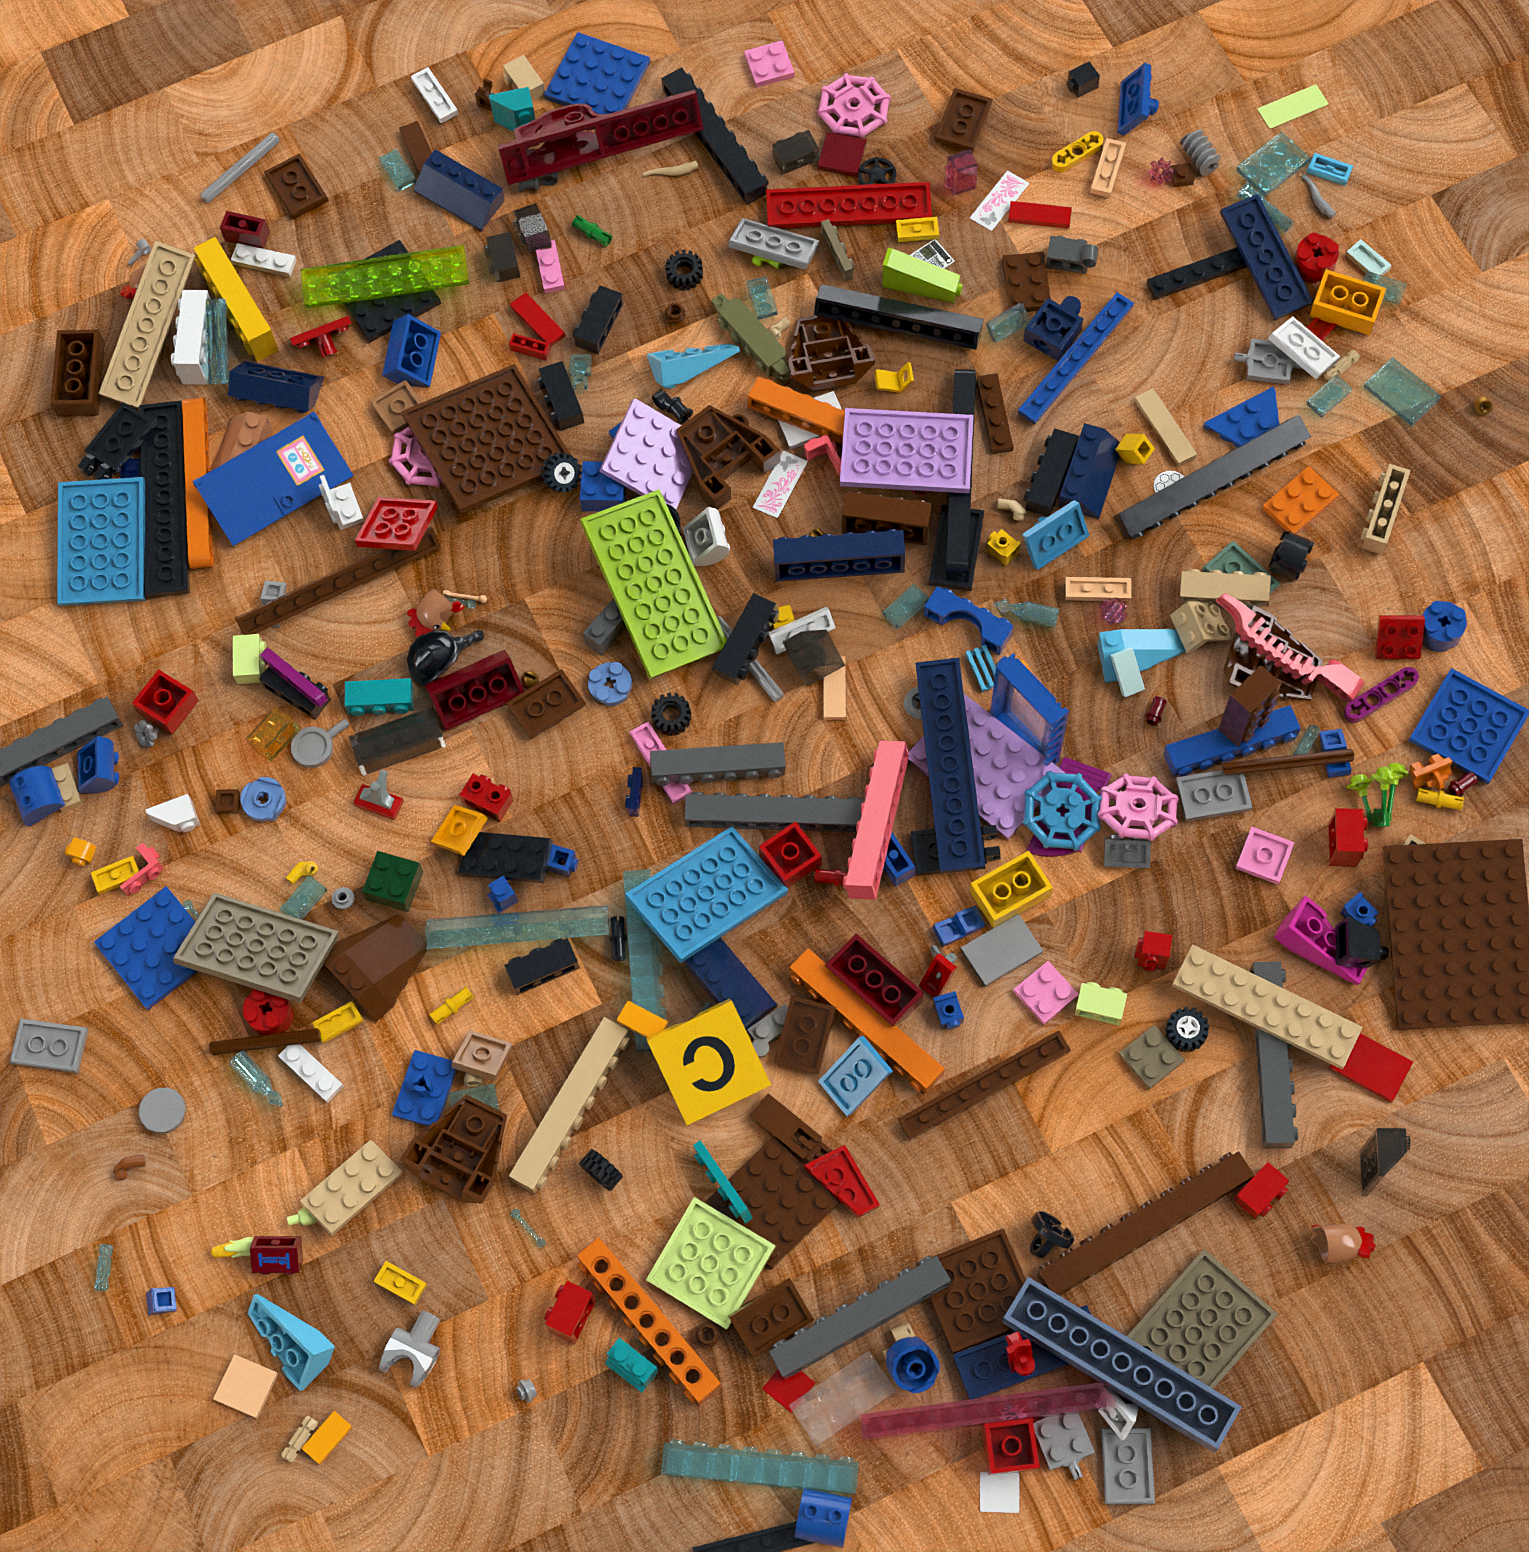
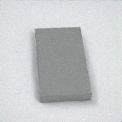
M742 218L729 240L728 247L806 270L819 247L820 241Z

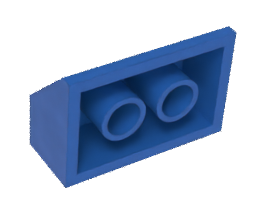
M409 314L393 321L382 376L397 384L407 380L410 386L430 387L441 332Z

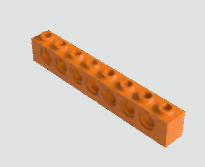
M599 1237L577 1255L580 1261L577 1264L585 1275L588 1273L592 1275L595 1279L592 1283L600 1293L603 1291L607 1293L610 1297L607 1301L615 1311L619 1309L625 1315L622 1319L631 1330L634 1327L640 1333L637 1338L646 1348L649 1345L656 1352L652 1356L661 1367L665 1364L670 1369L668 1375L676 1385L681 1383L686 1390L683 1393L692 1404L696 1401L700 1406L722 1387L719 1380ZM606 1263L608 1269L604 1273H597V1265ZM614 1281H621L623 1283L620 1291L611 1290V1284ZM630 1299L638 1301V1306L633 1310L626 1308V1302ZM645 1317H651L654 1320L653 1325L649 1328L641 1326V1321ZM661 1335H666L669 1338L665 1346H658L656 1344V1339ZM677 1353L684 1356V1361L679 1365L671 1362L672 1356ZM690 1372H697L700 1375L696 1383L687 1382L686 1377Z

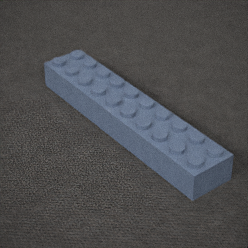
M1029 1277L1003 1318L1002 1323L1019 1332L1027 1339L1213 1453L1219 1449L1242 1407Z

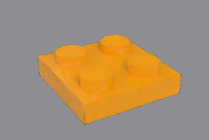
M454 805L431 842L437 847L464 856L488 818L482 813Z

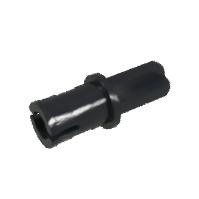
M617 916L610 918L611 936L609 941L612 942V959L617 962L626 959L625 941H627V936L625 935L624 927L625 918L619 916L618 924Z

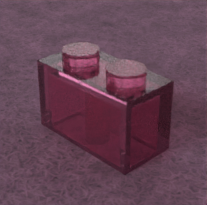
M968 149L947 156V165L944 167L946 173L944 183L946 188L951 190L953 196L975 189L978 164L971 150Z

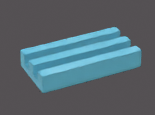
M1314 153L1307 173L1346 186L1353 166Z
M986 645L979 649L977 647L971 652L970 650L966 651L965 653L981 692L993 689L994 683L981 656L982 653L994 679L996 666ZM974 656L977 657L988 685H985L973 659Z

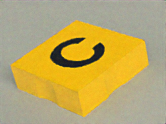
M730 998L700 1012L697 1016L686 1022L675 1024L646 1038L686 1125L694 1123L771 1086L768 1076Z

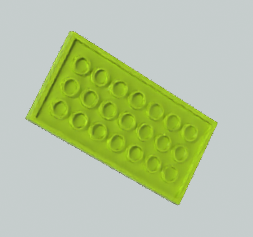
M660 489L581 518L582 528L649 679L718 653L723 649L727 639Z

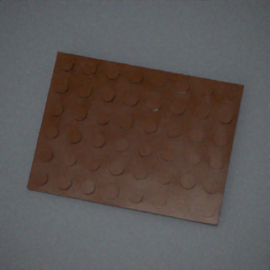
M1506 839L1383 846L1382 855L1397 1030L1528 1024L1529 903L1523 840Z

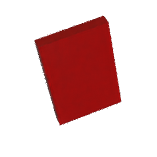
M1360 1033L1344 1068L1340 1069L1331 1064L1329 1069L1392 1103L1413 1061Z

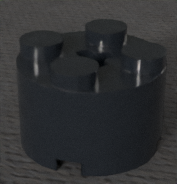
M1284 530L1279 539L1282 542L1275 547L1268 570L1289 579L1298 580L1300 573H1303L1308 561L1305 558L1307 554H1310L1314 542Z

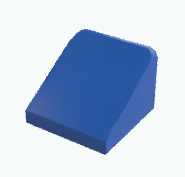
M174 1287L151 1288L146 1293L148 1315L177 1311Z

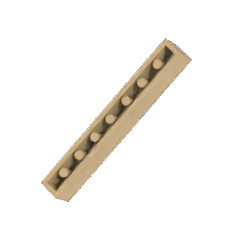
M605 1017L603 1018L511 1171L509 1178L512 1182L533 1194H536L538 1189L542 1190L548 1180L546 1177L550 1169L554 1170L560 1160L558 1157L562 1149L566 1150L572 1140L570 1135L574 1129L578 1130L584 1119L582 1115L586 1109L590 1110L595 1102L594 1095L598 1089L602 1090L606 1084V1075L609 1070H614L619 1061L617 1056L621 1050L625 1051L631 1040L628 1029Z

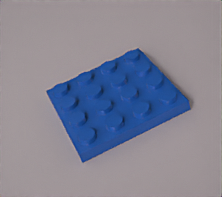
M577 32L545 91L544 97L547 100L564 106L586 104L597 114H610L627 108L650 64V57Z
M1451 668L1408 741L1433 755L1439 754L1444 759L1449 757L1452 760L1453 766L1466 773L1473 772L1478 780L1489 784L1529 716V710Z
M167 886L94 941L95 945L147 1010L151 1009L198 972L197 970L174 964L173 957L195 924V920Z

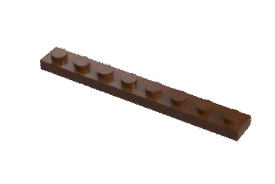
M1057 1031L898 1118V1122L910 1141L1070 1053L1071 1049L1060 1031Z

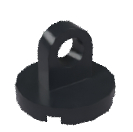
M1039 1211L1031 1218V1222L1038 1233L1030 1245V1253L1039 1259L1044 1258L1054 1245L1068 1249L1075 1241L1070 1229L1066 1227L1064 1230L1060 1226L1062 1224L1060 1220L1051 1214Z

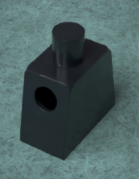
M1347 917L1335 926L1336 965L1369 968L1380 959L1385 960L1388 957L1389 949L1386 946L1380 945V933L1378 930L1351 917Z

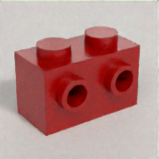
M472 773L459 794L462 803L498 822H501L514 801L511 790L502 784L497 786L492 783L490 778L482 774L478 776Z
M1145 931L1143 938H1138L1134 958H1138L1137 966H1141L1142 969L1147 971L1165 970L1170 957L1172 935Z

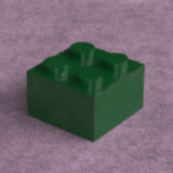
M377 851L362 893L368 901L409 912L424 871L419 862Z

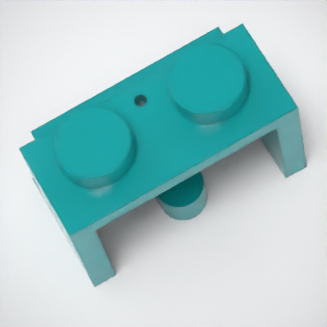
M618 1338L607 1352L608 1359L605 1364L641 1393H643L659 1372L653 1363L621 1338Z

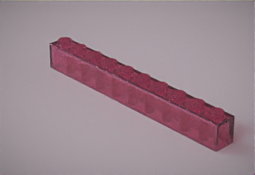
M1103 1382L865 1413L860 1414L863 1440L870 1441L982 1426L985 1423L1026 1418L1037 1419L1105 1410L1107 1404Z

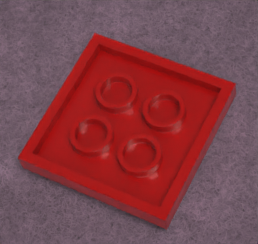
M378 497L355 539L356 546L416 551L438 508L437 502L434 500Z

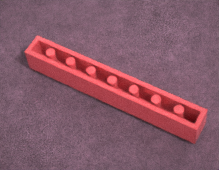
M880 741L878 749L874 751V766L870 768L869 772L870 783L865 788L866 800L861 804L862 816L861 820L857 821V837L852 842L853 854L852 857L848 858V874L843 879V887L847 890L849 898L876 900L908 764L909 752L905 741Z

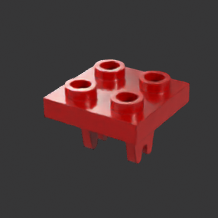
M1379 615L1375 647L1376 659H1420L1425 625L1424 616Z

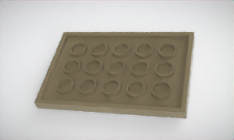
M213 893L173 959L174 964L301 1003L336 943L339 931Z
M1203 1249L1127 1337L1214 1389L1278 1313L1210 1253Z

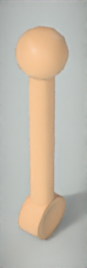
M444 590L442 594L446 598L456 597L477 600L480 603L487 601L485 595L479 597L451 593L448 590Z

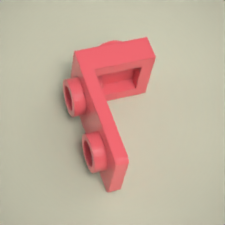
M825 435L818 439H810L804 444V455L807 461L827 453L840 476L842 458H839L837 454L838 449L834 441H830L828 436Z
M142 843L136 847L148 865L120 886L127 896L137 893L142 888V885L149 880L157 878L164 869L157 860L160 857L152 846L148 849Z

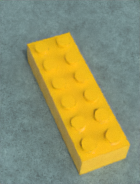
M216 237L194 247L193 249L196 254L194 261L198 266V270L202 278L206 279L211 293L216 296V301L221 310H224L226 313L225 316L230 325H233L235 328L234 331L239 340H242L249 357L253 355L258 362L279 351L269 325Z

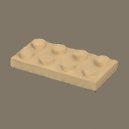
M370 1140L302 1198L300 1204L333 1236L402 1176L403 1171Z

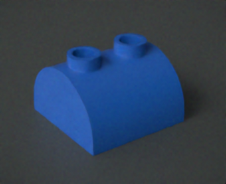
M96 736L77 751L78 792L80 793L106 792L114 788L119 782V773L114 772V765L119 760L118 752H114V743L108 738Z
M35 766L25 769L14 775L9 782L21 818L26 826H32L65 806L53 771L48 766Z
M804 1488L798 1513L795 1539L843 1548L852 1498Z

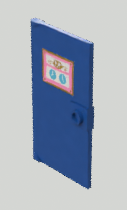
M313 411L306 417L192 482L232 546H235L322 495L319 484H322L320 476H325L329 489H332L354 475L323 427L317 414Z

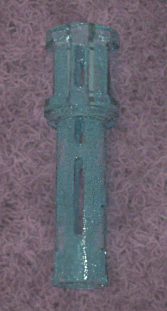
M1249 182L1244 184L1239 190L1237 198L1244 200L1259 194L1272 221L1285 232H1288V229L1290 230L1293 226L1294 221L1265 199L1264 194L1258 193L1251 187Z

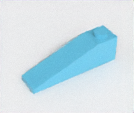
M730 343L706 346L703 351L693 347L686 348L683 353L674 352V349L648 353L647 358L656 382L664 388H674L676 384L684 383L740 352L738 346Z
M1120 629L1099 632L1097 641L1105 683L1118 681L1110 655L1119 651L1132 648L1140 672L1186 652L1176 629Z
M258 1294L253 1296L248 1315L260 1335L267 1337L272 1345L270 1351L274 1357L278 1356L284 1365L282 1371L285 1376L300 1391L304 1390L329 1364L335 1346L317 1329Z

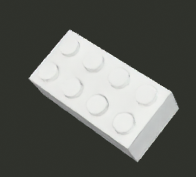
M182 290V297L178 299L180 313L176 317L177 335L173 337L175 353L171 354V364L175 366L176 375L180 377L182 384L207 385L216 310L207 290Z

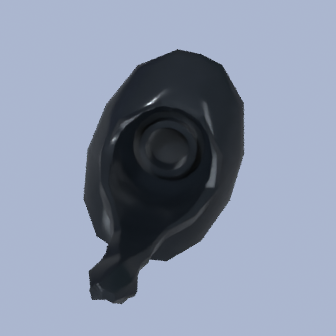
M477 630L470 635L453 637L446 631H431L419 636L410 645L407 655L408 669L412 678L421 685H426L438 679L454 664L462 650L470 647L475 642L483 640L485 636L483 630Z

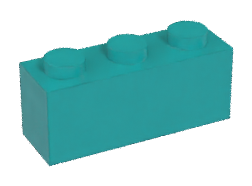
M411 678L346 681L345 708L348 714L353 716H362L364 713L383 715L386 712L405 714L408 711H414V686Z

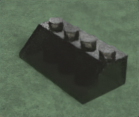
M433 707L349 736L358 767L363 776L446 747Z
M1376 1128L1360 1149L1362 1197H1367L1406 1155L1407 1150H1410L1411 1140L1410 1136H1406V1128Z

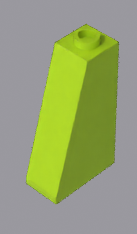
M887 249L883 263L882 287L950 303H955L956 297L961 296L963 284H960L959 274L895 249Z

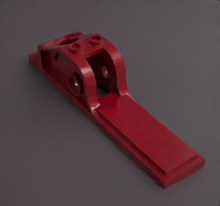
M691 90L610 114H597L586 104H572L550 110L526 125L523 124L514 129L515 141L501 144L497 147L507 183L511 185L701 131L704 128L695 90ZM544 142V144L538 149H528L530 147L539 145V143Z

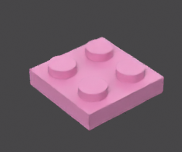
M783 41L744 51V56L756 88L794 77V70Z
M1251 827L1235 869L1279 885L1295 842Z
M1049 961L1014 988L1013 991L1043 1025L1079 996Z

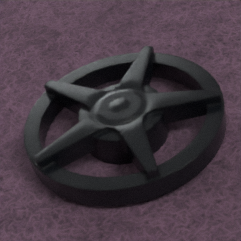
M871 158L860 166L858 179L861 185L895 183L896 169L887 159ZM878 162L884 163V164L888 165L889 167H888V168H882V167L879 166V163H878ZM875 163V167L864 169L867 165ZM892 171L893 178L889 183L885 178V174ZM862 173L869 175L870 181L868 184L863 181Z

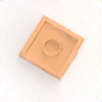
M234 1354L213 1400L258 1419L278 1373Z

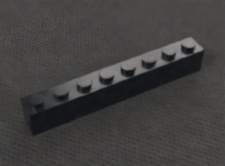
M681 67L662 77V90L667 97L695 90L704 130L694 132V134L746 205L765 196L767 185L769 184L768 179L764 174H760L755 161L749 159L744 146L738 144L733 131L726 128L724 119L715 113L713 104L710 101L707 102L702 89L695 86L691 74L686 73Z
M821 284L816 296L814 315L974 350H977L984 322L982 318Z

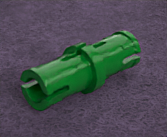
M577 215L572 222V227L586 234L587 238L600 242L605 247L612 241L613 236L603 231L596 223L585 220L580 215Z

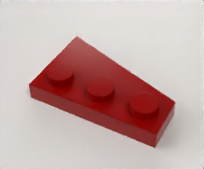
M845 1144L804 1165L803 1168L858 1218L879 1208L878 1200Z

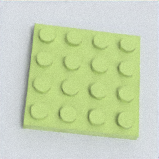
M694 1197L646 1280L725 1329H729L732 1322L728 1315L741 1308L776 1245Z

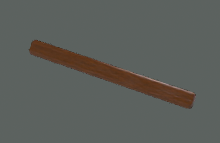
M1352 749L1227 762L1222 764V772L1228 776L1353 762L1354 751Z

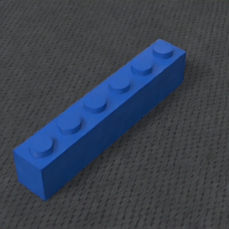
M1291 705L1274 710L1269 716L1270 721L1262 729L1258 727L1254 731V737L1247 744L1243 742L1239 747L1218 729L1166 745L1163 754L1172 776H1187L1193 770L1199 768L1206 770L1215 763H1227L1239 755L1249 756L1255 750L1261 748L1267 750L1274 747L1276 743L1294 741L1298 737L1301 728Z

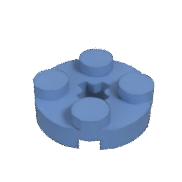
M619 662L601 664L589 674V692L595 701L604 703L606 706L619 705L628 698V694L632 690L631 675ZM608 680L616 682L611 689L609 686H604Z
M269 777L257 778V781L249 782L244 787L240 800L243 810L251 819L260 822L275 821L285 808L286 793L278 781ZM264 795H267L268 802L261 804L258 800L259 797L263 798Z

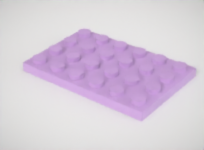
M845 408L840 486L969 493L974 415Z
M964 694L979 818L989 826L996 825L997 832L1009 840L1023 824L1022 821H1024L1025 790L1030 789L1046 775L1047 771L1051 770L1054 773L1065 772L1052 762L1045 766L1043 764V761L1046 759L1045 756ZM923 735L909 751L908 761L929 777ZM1049 784L1037 795L1042 798L1051 791ZM1034 801L1035 810L1039 806V803Z

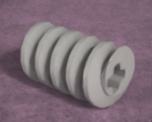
M1199 129L1185 135L1181 139L1180 145L1183 146L1184 151L1187 152L1196 168L1200 170V174L1206 176L1218 168V161L1221 156L1216 154L1217 150L1215 148H1211L1212 143L1207 142L1208 137L1203 136V130Z

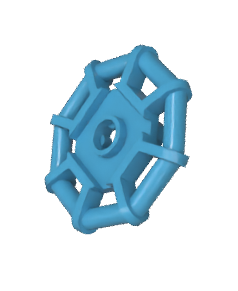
M1050 770L1030 789L1025 790L1024 821L1022 822L1040 840L1044 848H1066L1076 851L1093 834L1100 832L1101 826L1098 812L1102 797L1082 778V774L1054 773ZM1055 781L1072 783L1070 789L1057 788ZM1049 784L1051 791L1043 798L1038 796L1037 794ZM1077 785L1087 795L1089 800L1083 801L1080 794L1075 792ZM1034 801L1039 803V816L1033 817ZM1092 804L1091 821L1085 819V806ZM1061 805L1068 810L1064 817L1061 816L1060 812L1056 811ZM1041 821L1048 827V836L1036 822ZM1081 824L1088 827L1078 837H1075L1073 831ZM1054 833L1067 834L1069 840L1052 838Z

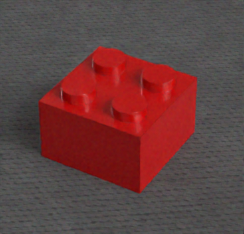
M158 669L132 702V705L140 715L173 735L199 700L193 690Z
M1335 808L1328 823L1329 866L1357 867L1360 860L1364 858V852L1368 851V839L1364 838V830H1367V817H1363V809Z
M796 821L759 845V855L787 888L822 865V855Z
M566 1281L564 1286L560 1285L555 1295L557 1301L554 1307L550 1306L544 1320H546L545 1325L550 1333L576 1344L597 1301L592 1292Z
M1033 1418L985 1423L981 1426L988 1476L1032 1471L1040 1468Z

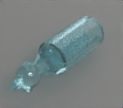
M1007 599L993 603L1002 613L1011 611L1023 621L1056 627L1059 608L1028 601L1010 604Z
M245 1051L237 1053L230 1060L229 1066L253 1091L268 1096L267 1100L271 1105L282 1107L281 1095L279 1092L272 1090L269 1076Z

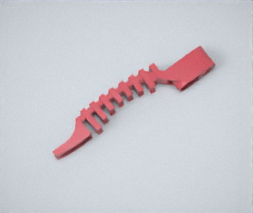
M1227 593L1222 594L1215 600L1232 615L1235 621V631L1241 635L1240 639L1243 642L1248 641V646L1250 648L1255 647L1259 655L1264 654L1267 661H1274L1273 665L1277 668L1281 666L1283 668L1282 671L1286 674L1290 672L1292 674L1291 677L1295 680L1303 677L1301 682L1306 685L1315 678L1347 702L1353 701L1364 685V681L1337 660L1330 659L1326 666L1315 667L1311 664L1313 662L1311 657L1301 661L1303 656L1297 654L1290 659V656L1293 654L1291 649L1281 653L1285 647L1282 643L1275 647L1272 646L1277 640L1274 635L1264 640L1271 631L1268 627L1255 633L1266 621L1261 617L1249 627V622L1256 615L1250 608Z

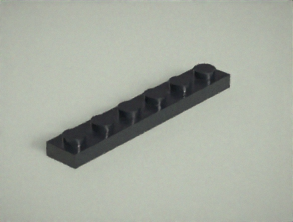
M1236 247L1149 278L1146 284L1154 300L1247 268V265L1239 249Z

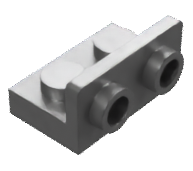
M1111 833L1109 837H1104V867L1150 868L1151 841L1141 838H1120L1117 833Z

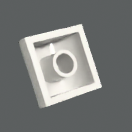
M707 507L683 527L689 555L694 566L715 564L728 556L730 546L727 543L725 527L722 524L720 513L717 509Z

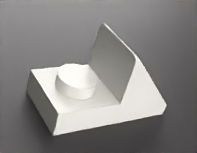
M1106 1387L1094 1406L1121 1440H1125L1136 1421L1139 1407L1135 1404H1125L1117 1393Z

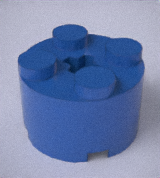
M1434 601L1423 613L1425 625L1422 644L1432 651L1444 652L1454 648L1459 643L1467 626L1466 613L1464 609L1451 602Z
M916 1336L906 1337L898 1340L888 1348L886 1367L895 1383L901 1389L911 1393H920L933 1386L937 1374H939L940 1364L937 1356L925 1341Z

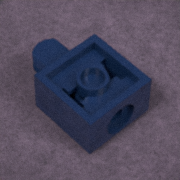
M1067 296L1059 305L1047 298L1025 327L1023 341L1059 362L1082 330L1083 318L1078 316L1081 309L1080 300L1074 296Z

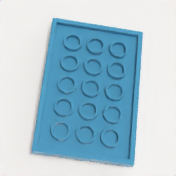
M143 477L58 482L57 604L59 606L145 601V479Z
M731 826L625 893V899L676 959L682 963L788 893V889Z

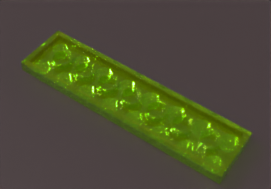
M464 245L300 269L305 309L470 284Z

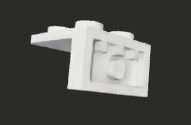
M320 476L322 484H319V488L333 524L338 523L340 530L363 523L364 519L351 484L347 483L329 489L325 476Z

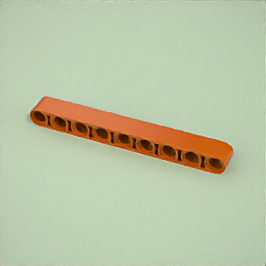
M205 397L183 399L188 560L191 569L213 567L212 512L192 482L210 472L207 404Z

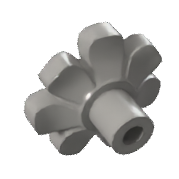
M146 720L139 721V723L134 725V730L138 732L136 737L140 740V745L143 747L147 746L148 748L154 746L153 740L157 739L158 727L147 724Z

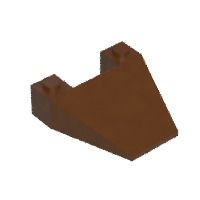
M708 405L677 428L679 439L701 497L711 508L717 510L731 500V487L724 481L727 477L750 460L763 474H766L781 462L780 449L766 435L711 405Z

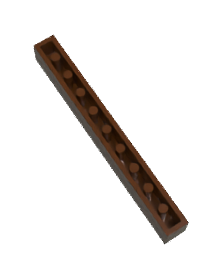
M1239 1151L1233 1155L1229 1152L1219 1159L1220 1163L1212 1166L1209 1164L1199 1171L1200 1175L1192 1178V1176H1189L1179 1183L1181 1186L1177 1189L1169 1188L1160 1194L1161 1198L1153 1202L1151 1199L1140 1206L1141 1210L1133 1214L1131 1211L1120 1218L1121 1222L1113 1226L1111 1223L1100 1230L1101 1234L1093 1238L1091 1235L1080 1242L1081 1246L1077 1249L1069 1248L1060 1254L1061 1258L1054 1263L1052 1260L1045 1262L1039 1267L1041 1270L1038 1272L1037 1277L1044 1287L1061 1296L1245 1185L1255 1176Z

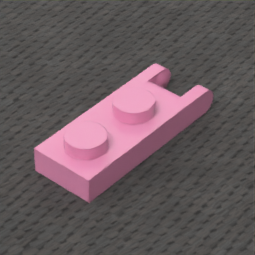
M555 240L550 242L552 248L540 250L539 243L535 244L545 293L565 290Z

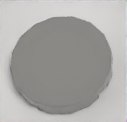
M157 1088L150 1091L143 1098L139 1107L141 1122L149 1131L154 1133L167 1134L175 1131L185 1119V1101L177 1091L170 1088Z

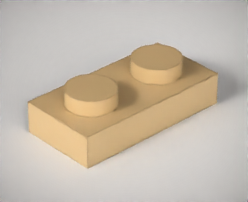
M69 763L53 768L54 777L65 803V806L60 808V810L63 812L82 805L80 793L78 792Z

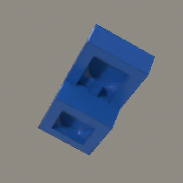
M1342 729L1319 732L1322 752L1347 749ZM1349 762L1325 765L1329 778L1351 775L1352 769Z
M973 906L957 912L954 917L934 924L932 929L941 946L944 947L980 930L986 924L977 907Z

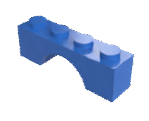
M937 586L924 606V616L941 625L954 619H964L972 622L981 633V646L986 645L989 650L998 655L1002 653L1013 635L1014 625L1010 621L992 615L988 609L973 605L970 600L954 595L947 588L942 589Z

